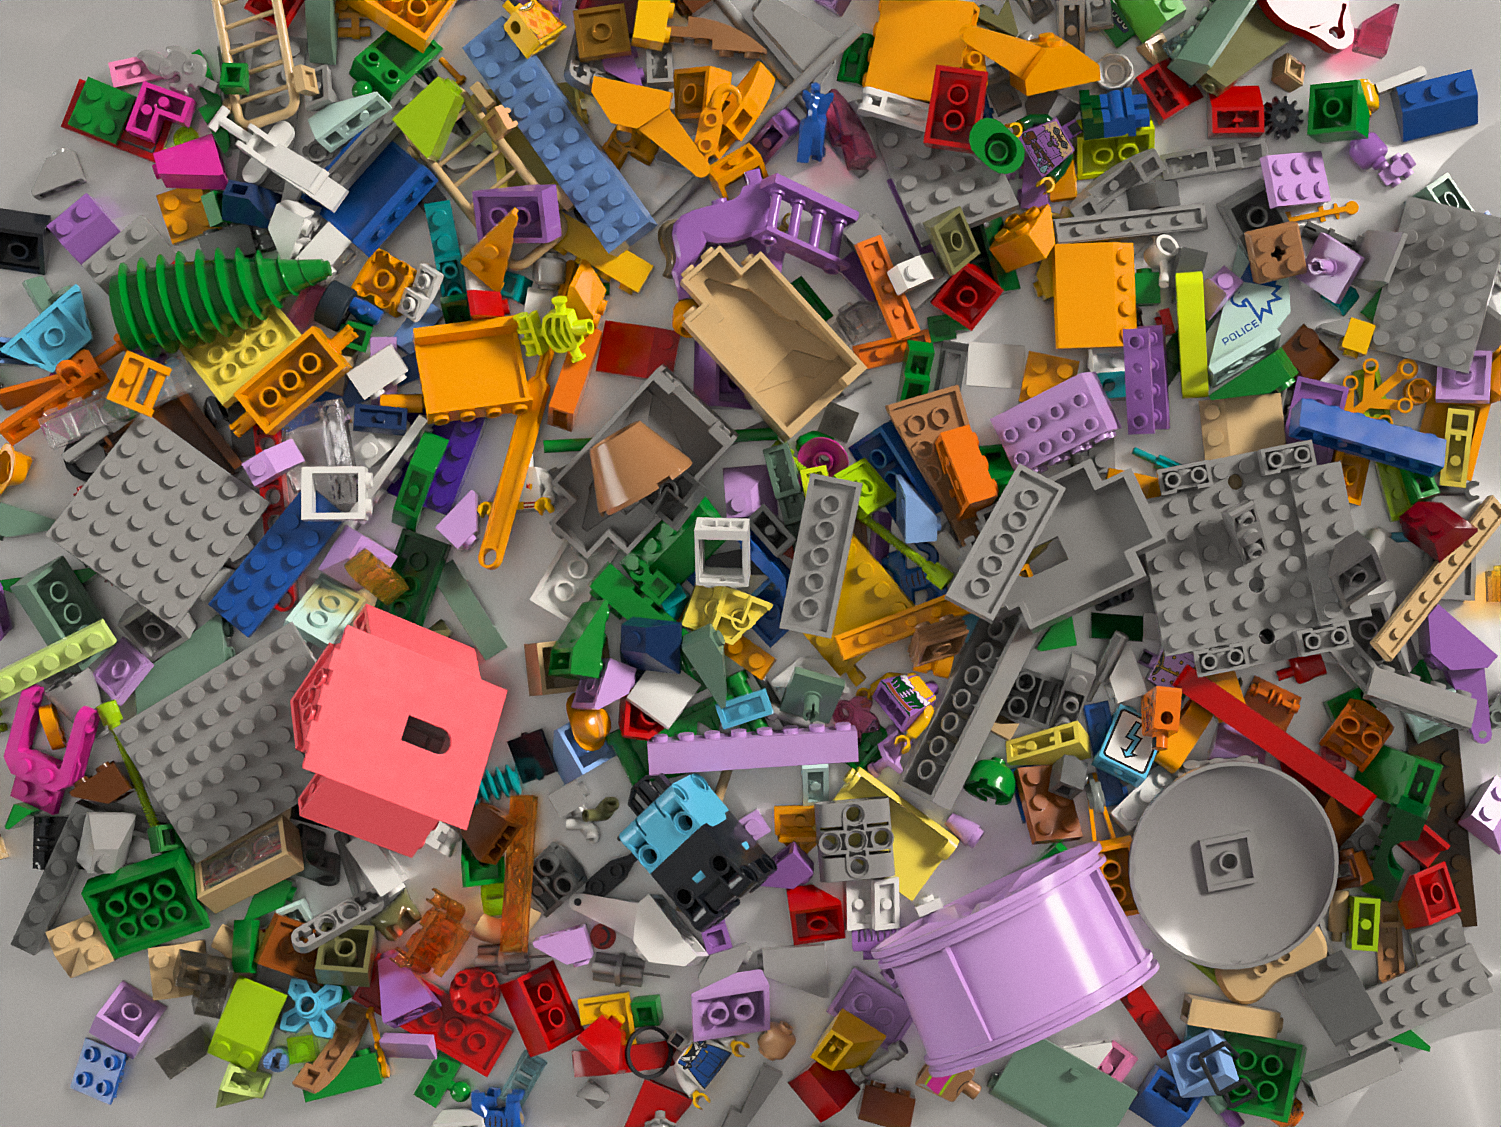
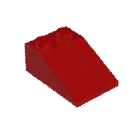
M936 65L923 141L926 147L974 154L970 147L969 135L973 125L983 119L988 72Z
M605 320L596 372L646 381L664 363L674 373L681 335L674 330Z

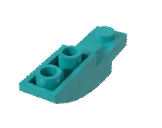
M450 200L424 204L436 269L444 274L440 285L442 297L466 293L467 296L463 264L460 263L462 259L451 202Z

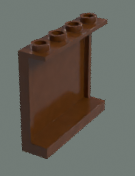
M180 383L174 385L170 393L154 404L153 410L155 411L152 417L231 475L234 476L243 469L241 460ZM137 417L110 437L105 436L103 438L105 445L102 448L107 455Z

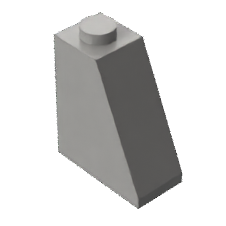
M824 943L762 948V954H757L758 969L764 970L765 977L822 998H829Z

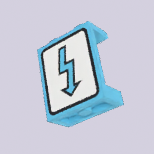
M1120 704L1112 714L1113 721L1101 749L1094 756L1091 765L1138 788L1145 781L1158 750L1152 749V737L1142 735V715L1133 707Z

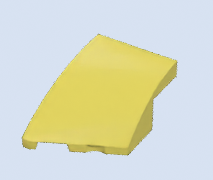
M695 583L681 622L682 626L693 630L711 623L716 631L719 630L722 633L725 643L733 645L747 630L756 624L757 620L772 609L773 604L729 586L707 588L698 586Z

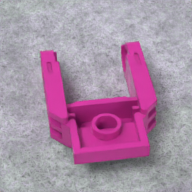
M34 684L21 692L3 757L10 773L16 775L10 796L55 815L59 814L65 789L74 786L73 784L84 777L100 717L98 711L89 706H83L77 712L63 761L39 750H32L40 719L39 706H41L44 696V687Z

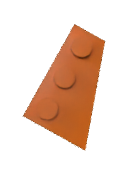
M969 424L941 432L935 441L943 473H948L953 489L949 490L951 498L956 497L960 513L955 515L957 522L975 517L977 516L976 512L991 506L998 496V486L996 481L990 477L988 461L984 455H981L978 447V436L975 432H972Z

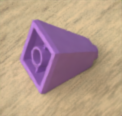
M393 949L380 955L378 972L381 1013L384 1024L395 1029L442 1007L438 998L400 953Z

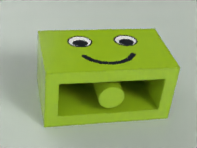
M1349 895L1346 948L1378 952L1381 899L1370 896Z

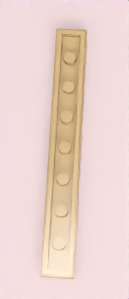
M1493 495L1487 496L1468 520L1469 523L1478 528V532L1440 563L1437 561L1433 563L1370 642L1371 646L1386 662L1394 659L1500 526L1501 504Z

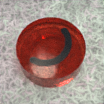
M599 923L591 930V943L598 949H608L616 940V931Z

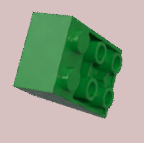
M608 600L589 601L581 604L551 649L549 676L573 680L599 678L603 668V661L601 659L602 648L606 643L605 624L609 618Z
M1384 744L1363 773L1358 770L1359 767L1357 768L1354 780L1377 795L1376 798L1392 804L1393 802L1398 804L1402 795L1429 806L1444 765Z

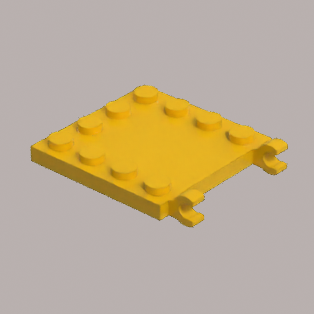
M853 533L832 639L803 634L840 677L846 672L851 682L857 687L867 677L856 666V663L868 653L843 662L833 637L911 608L915 604Z

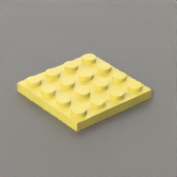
M273 304L270 306L269 316L266 320H260L253 314L252 324L247 330L242 329L236 323L234 332L230 337H225L217 331V336L212 343H206L199 337V341L193 349H189L181 343L179 350L220 403L228 409L238 400L233 393L297 340L301 333L284 312Z

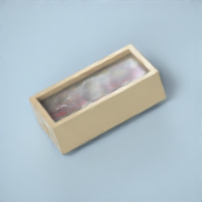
M280 814L197 864L194 861L197 899L216 914L303 871L304 863L299 829L283 814Z

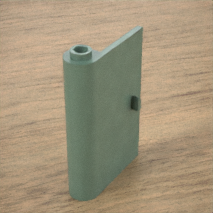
M1047 1039L1040 1040L1014 1052L1004 1070L998 1074L993 1073L987 1083V1087L990 1088L988 1092L990 1095L1046 1127H1118L1138 1093L1131 1087Z

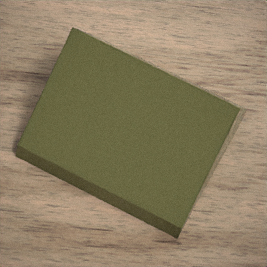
M960 206L922 222L942 270L949 276L955 275L980 254Z

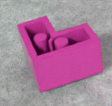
M143 81L125 130L133 136L156 144L164 120L189 128L198 104L193 98Z

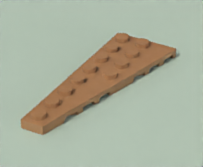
M959 385L886 405L885 409L958 540L962 547L966 546L964 539L972 535L977 539L980 534L975 523L979 518L975 516L957 522L955 514L960 513L956 497H950L949 490L953 489L948 473H943L935 441L941 432L969 424Z

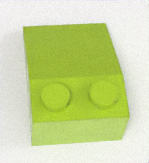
M239 975L218 1022L207 1053L256 1073L266 1056L288 995Z

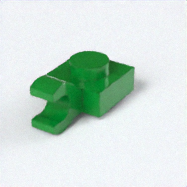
M947 314L927 317L931 343H938L943 340H956L957 331L969 330Z

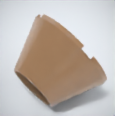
M640 420L606 437L589 450L600 516L604 517L605 512L608 516L658 490V486L669 479H675L692 465L691 459Z

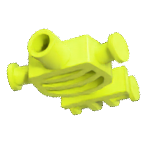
M556 296L551 299L555 308L543 317L542 323L537 310L532 311L529 315L528 312H521L513 316V320L517 321L519 326L517 328L518 334H524L520 341L526 347V357L537 354L542 356L550 347L557 353L569 351L573 357L571 359L572 363L586 357V354L581 352L579 346L585 341L583 335L593 334L594 324L591 319L578 320L575 309L566 308V296Z

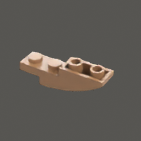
M689 16L688 27L666 26L671 28L669 43L684 44V40H694L695 45L708 46L709 41H712V50L719 52L718 56L733 58L734 53L744 54V58L759 59L760 55H767V49L742 31L718 21Z

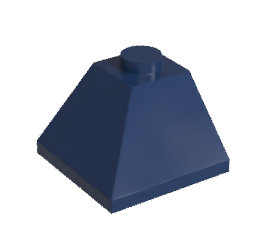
M631 617L621 624V652L629 666L639 670L681 674L682 622Z

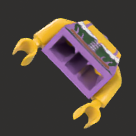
M888 672L870 684L871 688H859L856 692V697L860 699L863 696H867L860 702L861 706L865 708L872 704L873 697L901 732H908L906 735L896 737L894 743L895 747H897L900 742H906L907 745L901 751L902 754H906L911 748L910 741L913 738L916 739L929 725L934 714L935 695L938 694L939 688L932 680L924 683L914 672L908 674Z

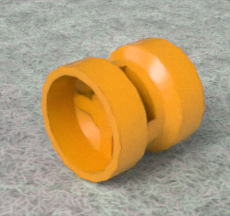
M1423 378L1409 381L1402 389V398L1411 399L1413 406L1429 401L1433 394L1431 383Z

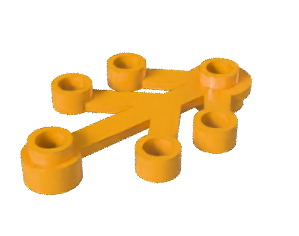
M1373 358L1366 359L1362 364L1364 371L1362 401L1355 407L1354 390L1358 387L1359 381L1353 375L1346 376L1342 381V386L1347 387L1345 384L1347 379L1351 378L1355 381V386L1349 388L1344 407L1345 411L1363 414L1371 408L1398 410L1401 413H1408L1413 408L1411 399L1401 398L1400 400L1381 398L1403 379L1409 380L1415 377L1418 373V365L1409 358L1401 360L1397 364L1396 372L1374 390L1375 372L1378 370L1379 364ZM1371 361L1375 364L1373 371L1366 369L1367 362ZM1405 364L1412 366L1413 370L1410 374H1406L1403 371ZM1402 401L1409 402L1410 407L1408 410L1405 411L1400 408ZM1381 415L1379 418L1370 417L1377 420L1387 418L1389 423L1393 424V420L1389 415Z

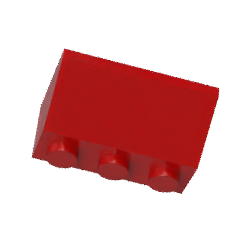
M554 960L498 985L530 1057L548 1052L584 1031Z

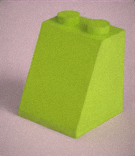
M436 77L392 118L427 159L433 161L440 159L465 101L460 95L463 90L453 79Z

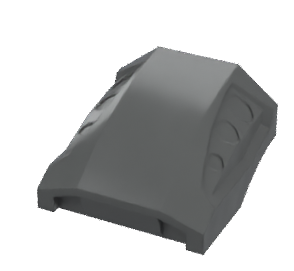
M1022 667L999 715L1045 730L1049 729V719L1059 688L1063 685L1064 681Z
M555 842L551 843L512 879L515 883L518 882L545 912L543 915L546 918L588 881L581 864L565 847Z

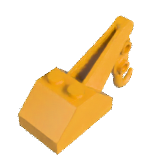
M965 24L959 31L960 39L966 44L965 49L961 53L962 68L986 71L985 56L1009 70L1010 85L1026 96L1101 80L1100 68L1096 62L1052 32L1041 33L1038 35V38L1028 41L971 24Z
M594 76L591 88L593 96L610 122L617 125L616 130L632 134L634 129L640 130L695 176L700 178L706 177L709 174L710 165L708 158L718 148L723 124L720 104L722 95L726 92H731L735 95L737 104L740 105L742 103V95L737 87L732 84L718 86L713 91L709 103L700 115L695 142H693L670 110L673 98L672 92Z

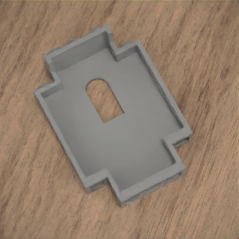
M1090 458L1048 478L1064 486L1066 490L1034 548L1058 537L1068 560L1032 577L1018 575L993 624L1022 611V614H1019L1018 617L1023 628H1029L1035 634L1149 580L1138 556L1156 549L1167 542L1131 468L1102 481ZM997 503L976 512L979 520L975 523L979 532L982 531ZM974 535L964 539L966 546L958 549L961 557L957 558L960 567L977 540Z

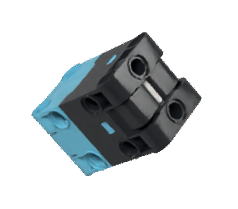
M663 773L646 775L632 786L627 805L636 814L637 818L619 834V838L623 845L633 853L640 864L644 866L675 905L683 912L696 930L705 932L709 928L718 925L740 905L739 898L754 892L777 871L778 868L775 861L761 848L709 787L706 780L699 774L692 773L673 784ZM654 778L664 792L661 794L649 779ZM636 793L648 806L646 809L635 799Z

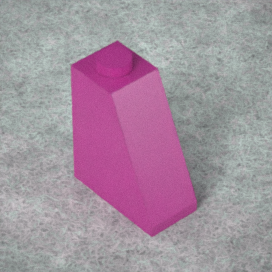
M213 134L153 153L156 164L152 165L157 180L162 179L166 188L225 190L229 180L220 147Z

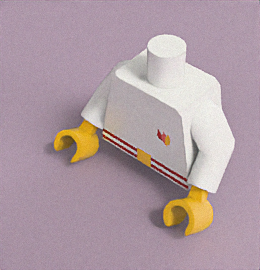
M532 454L516 513L538 512L542 516L544 511L549 513L555 511L554 501L557 494L554 492V486L551 484L554 479L548 470L534 467V454ZM497 487L489 500L478 506L477 511L481 518H484L486 514L488 517L490 516Z

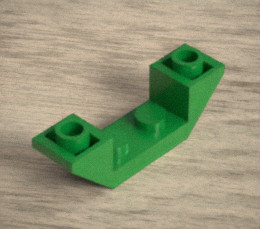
M424 431L409 463L395 502L392 523L416 532L425 509L423 508L435 472L442 462L449 440Z

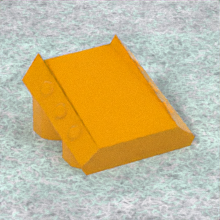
M378 248L367 259L350 288L356 290L358 296L393 317L398 318L403 315L397 309L404 288L412 287L417 270Z

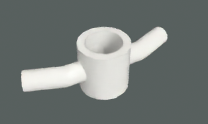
M1163 234L1152 236L1153 243L1145 250L1144 260L1151 268L1160 270L1159 286L1167 288L1171 274L1169 262L1178 254L1179 246L1174 238Z

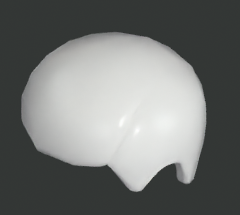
M1118 52L1108 53L1096 62L1100 68L1101 78L1097 83L1102 89L1109 92L1113 90L1121 91L1130 84L1134 69L1132 62H1130L1127 56Z

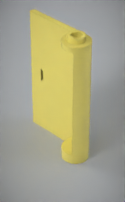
M860 766L856 769L851 768L843 778V781H845L844 785L833 800L876 796L889 797L891 828L894 836V876L899 877V892L913 901L940 862L947 860L951 856L960 840ZM850 807L846 812L847 819H855L859 814L858 808ZM816 824L812 827L814 831H816ZM880 830L875 834L874 840L876 843L885 841L887 837L886 831ZM859 833L851 834L848 839L849 845H857L861 841V835ZM828 835L825 837L832 844L835 843L834 836ZM855 859L858 863L863 865V861L861 859Z

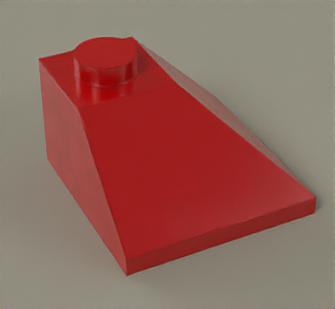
M1445 861L1409 876L1398 902L1405 930L1429 926L1461 912Z
M812 884L797 886L794 889L786 888L794 945L845 938L841 900Z
M612 1014L610 1017L608 1015H601L576 1039L613 1074H624L628 1070V1065L625 1059L626 1032L621 1028L623 1023Z

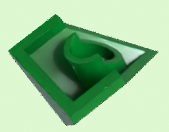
M462 837L461 871L463 888L506 882L504 856L499 859L496 865L479 862Z

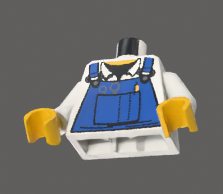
M677 1029L673 1031L667 1041L677 1049L672 1057L675 1062L673 1070L677 1081L687 1095L693 1098L694 1106L700 1110H703L698 1104L700 1098L704 1097L707 1102H711L709 1096L700 1093V1089L704 1092L733 1054L736 1057H745L739 1052L741 1045L745 1048H750L747 1042H737V1038L734 1036L694 1042L692 1031L686 1037Z

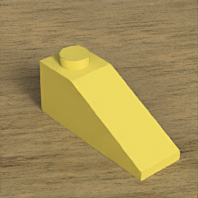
M1449 404L1445 430V464L1441 470L1439 485L1466 488L1475 406Z
M1078 720L1005 741L1008 765H1053L1064 754L1075 756L1081 761L1092 758L1090 737Z

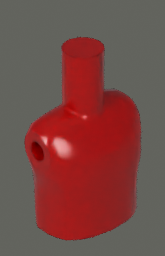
M1321 653L1289 659L1290 667L1275 672L1278 681L1293 677L1298 684L1327 674Z

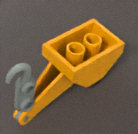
M1096 772L1087 773L1088 781L1085 791L1088 799L1092 839L1097 841L1093 809L1097 814L1103 815L1110 838L1099 841L1102 850L1098 854H1104L1107 859L1099 868L1125 915L1139 914L1132 897L1128 875L1131 835L1116 838Z

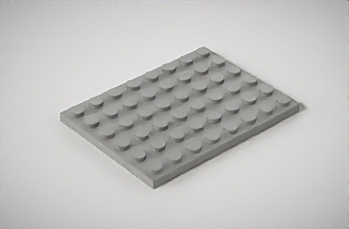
M293 621L113 729L196 864L296 805L298 798L315 775L314 772L302 768L306 753L295 749L290 700L317 660Z

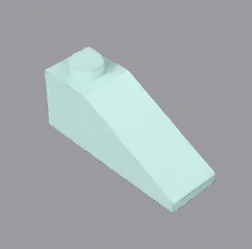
M376 91L329 104L310 117L308 122L315 139L332 153L391 110L392 107Z

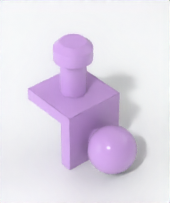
M895 724L886 728L888 737L877 744L882 758L875 763L871 762L867 765L868 773L875 778L879 777L881 771L888 766L899 774L903 772L900 763L901 751L907 743L900 742L895 747L896 737L904 735V732H901Z

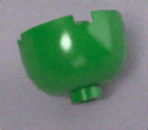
M992 757L991 759L979 760L974 763L964 783V789L970 795L987 802V797L996 800L995 805H1008L1011 803L1015 792V775L1006 766V762L1000 758Z

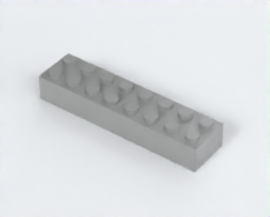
M1022 611L995 624L979 618L934 708V714L930 723L922 732L897 782L898 785L951 811L1040 633L1039 631L1033 634L1029 628H1023L1018 617L1019 614H1022Z

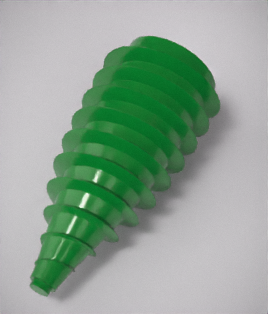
M219 247L215 250L214 259H206L204 253L198 248L195 252L194 261L189 262L184 254L178 251L175 257V264H169L166 258L159 254L156 259V267H150L148 262L141 257L138 260L136 271H131L127 264L121 262L118 274L111 277L109 282L110 307L116 330L124 346L131 352L143 350L147 356L155 359L159 357L162 349L170 354H175L179 350L181 343L185 347L193 349L196 347L199 337L206 343H212L217 336V331L225 337H230L234 332L236 323L244 330L249 329L253 321V314L260 320H266L269 316L270 306L274 304L279 309L283 308L286 298L291 295L298 296L301 290L327 280L328 276H332V269L328 260L281 259L279 254L276 259L263 258L260 250H257L255 258H245L239 247L235 250L234 259L226 258Z

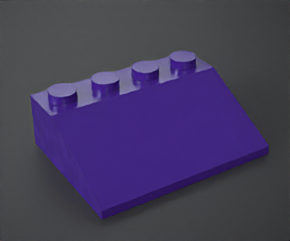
M423 409V413H407V421L412 425L419 414L426 416L425 409ZM479 417L470 422H462L461 420L450 421L446 425L438 426L434 424L432 426V433L449 440L442 462L435 472L423 507L443 515H447L455 507L488 423L485 418ZM406 462L401 469L403 471L401 477L395 483L390 484L386 490L388 494L398 497L410 462Z

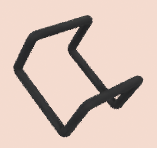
M1222 1041L1200 1053L1198 1061L1217 1096L1223 1095L1228 1107L1234 1109L1256 1097L1259 1092L1245 1078L1219 1091L1203 1058L1224 1046L1233 1054V1062L1240 1057L1239 1053L1227 1041ZM1242 1084L1252 1092L1234 1103L1231 1102L1227 1094Z

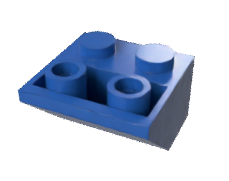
M1155 1064L1138 1089V1093L1128 1109L1155 1127H1182L1189 1120L1203 1096L1182 1098L1175 1077Z

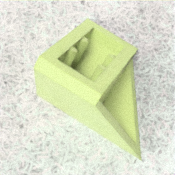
M229 1063L219 1087L216 1108L254 1098L263 1099L272 1074L261 1069L253 1073Z

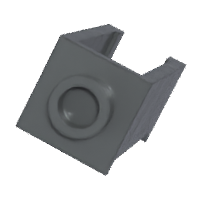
M948 340L942 341L933 391L942 389L947 354L950 353L960 355L955 385H959L961 392L969 344Z

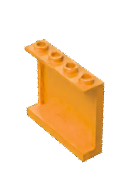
M879 0L878 10L880 16L879 21L875 23L873 28L875 40L873 47H870L868 52L869 68L868 72L864 73L862 86L863 88L873 87L917 101L930 103L936 65L962 68L961 53L965 49L966 44L960 39L959 31L965 24L977 26L980 8L974 2L962 0Z
M514 315L413 328L412 340L428 424L441 426L448 424L450 421L461 420L462 422H470L479 417L492 419L500 417L502 414L512 413L514 415H521L531 411L533 398L529 394L517 332L518 323L513 320Z

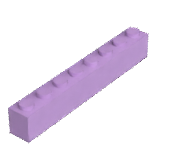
M850 722L835 723V726L825 727L824 724H811L809 728L800 729L796 725L784 726L783 730L760 727L757 728V731L746 732V729H733L731 733L722 734L718 730L706 731L704 735L682 732L676 737H668L667 734H657L647 741L649 775L859 762L857 729Z

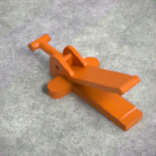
M118 333L113 337L116 344L96 357L89 350H80L71 360L59 362L55 368L57 373L55 375L0 389V405L6 411L24 406L0 423V434L13 446L79 402L90 411L101 409L105 404V398L100 388L111 382L102 365L124 351L126 353L128 350L122 343Z

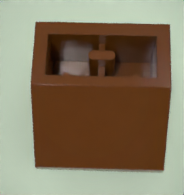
M113 760L111 762L107 761L96 768V775L84 776L73 784L75 788L69 793L72 797L111 804L121 801L133 793L135 789L124 761L115 763Z

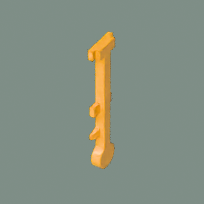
M1349 201L1344 207H1338L1334 203L1333 209L1324 210L1323 206L1317 207L1318 212L1294 217L1291 216L1290 211L1285 212L1289 221L1298 222L1320 217V222L1326 221L1325 216L1334 214L1336 219H1339L1340 213L1343 212L1353 215L1358 212L1359 206L1355 201Z
M370 1006L366 1012L367 1019L369 1018L375 1041L374 1047L377 1049L378 1062L381 1064L383 1078H389L390 1069L379 1043L381 1038L374 1015V1007Z

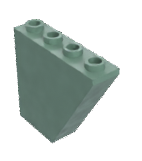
M215 615L192 633L190 639L153 663L155 666L135 689L137 714L235 656V650L231 646V637L234 634L233 625L221 615Z

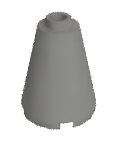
M89 666L83 671L71 673L65 679H60L44 691L46 698L72 723H74L77 712L83 706L96 709V706L103 704L95 677ZM101 719L95 735L96 740L109 733L108 726H103Z

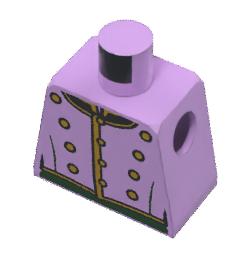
M1162 646L1157 655L1143 649L1137 663L1149 668L1145 679L1155 687L1175 688L1172 684L1186 664L1196 669L1192 654L1182 653L1164 657ZM1183 693L1181 697V703H1183L1186 698V695Z

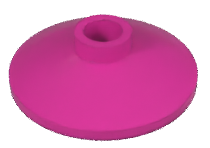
M825 437L808 440L801 447L797 457L798 461L806 469L826 465L829 477H833L849 466L848 456L844 448L838 442ZM821 455L827 456L829 460H823L821 458Z

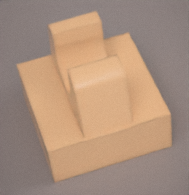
M503 105L494 107L482 118L494 141L503 139L518 125L517 120L512 122L508 115L511 112L510 108H504Z

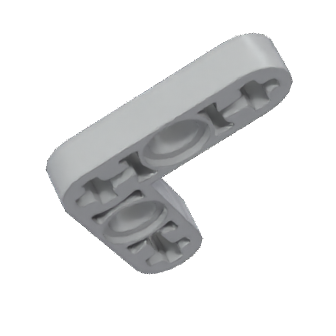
M574 30L564 70V78L572 87L594 97L591 92L594 76L616 81L620 80L594 68V60L580 62L577 51L576 31ZM578 66H581V67L578 69V73H577L576 71H574L575 69L578 68Z

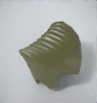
M404 888L390 904L386 905L378 914L368 918V921L387 940L395 942L413 924L420 921L422 917L413 900H411L407 888Z

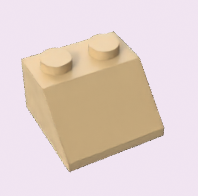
M205 939L161 944L148 948L153 1001L211 991Z

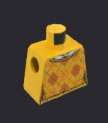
M507 0L502 5L511 15L504 24V30L527 59L553 44L567 27L537 0H531L525 5H522L518 0Z

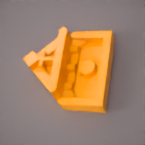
M774 806L775 835L778 836V841L786 846L795 841L808 854L817 845L816 831L812 829L815 825L814 806Z

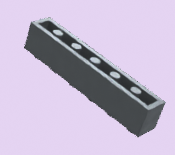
M84 799L75 802L10 945L32 955H36L43 949L47 940L45 932L52 929L81 866L77 862V856L86 812H105L106 809Z

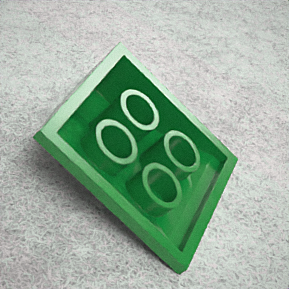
M1225 1031L1224 1038L1240 1055L1234 1061L1239 1080L1247 1079L1259 1092L1253 1099L1234 1109L1228 1107L1227 1110L1288 1123L1301 1080L1307 1047L1274 1038ZM1242 1084L1227 1094L1231 1102L1234 1103L1252 1092Z

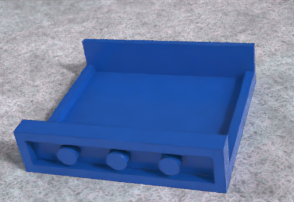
M365 129L356 134L324 170L328 172ZM392 140L348 189L349 193L335 213L305 193L301 195V198L307 204L321 207L319 215L327 222L329 221L370 258L439 180L427 167L416 161Z

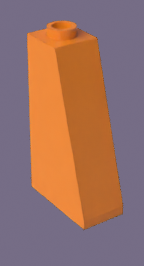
M598 328L594 329L593 334H590L588 338L584 337L585 341L579 346L581 352L586 354L584 359L572 363L571 359L573 357L569 351L567 352L548 406V425L572 432L601 343L602 331Z

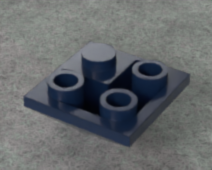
M229 180L223 192L222 220L257 226L263 229L268 228L276 204L282 200V194L255 184Z

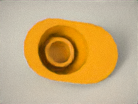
M5 443L0 449V495L6 487L22 484L32 464L30 456L15 451L10 443Z
M576 692L572 693L567 698L566 710L574 739L586 751L598 750L604 745L605 737L610 732V716L602 708L599 710L571 708Z

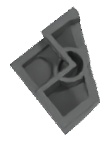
M684 471L675 479L664 482L658 486V490L639 501L678 532L710 490L688 472Z

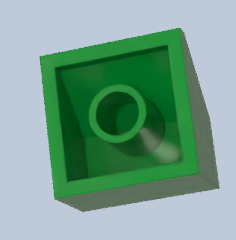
M1360 80L1310 85L1308 136L1319 143L1368 139L1370 113Z

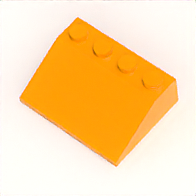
M458 0L341 1L413 48L424 53Z
M1133 243L1054 244L1052 248L1056 349L1124 348L1123 329L1137 328Z

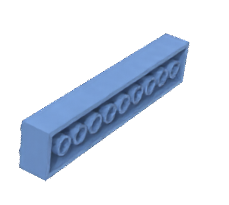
M501 16L462 47V49L504 108H510L511 112L509 115L514 121L517 120V126L608 254L618 257L658 224L536 54L529 59L522 54L504 30V24L508 19Z

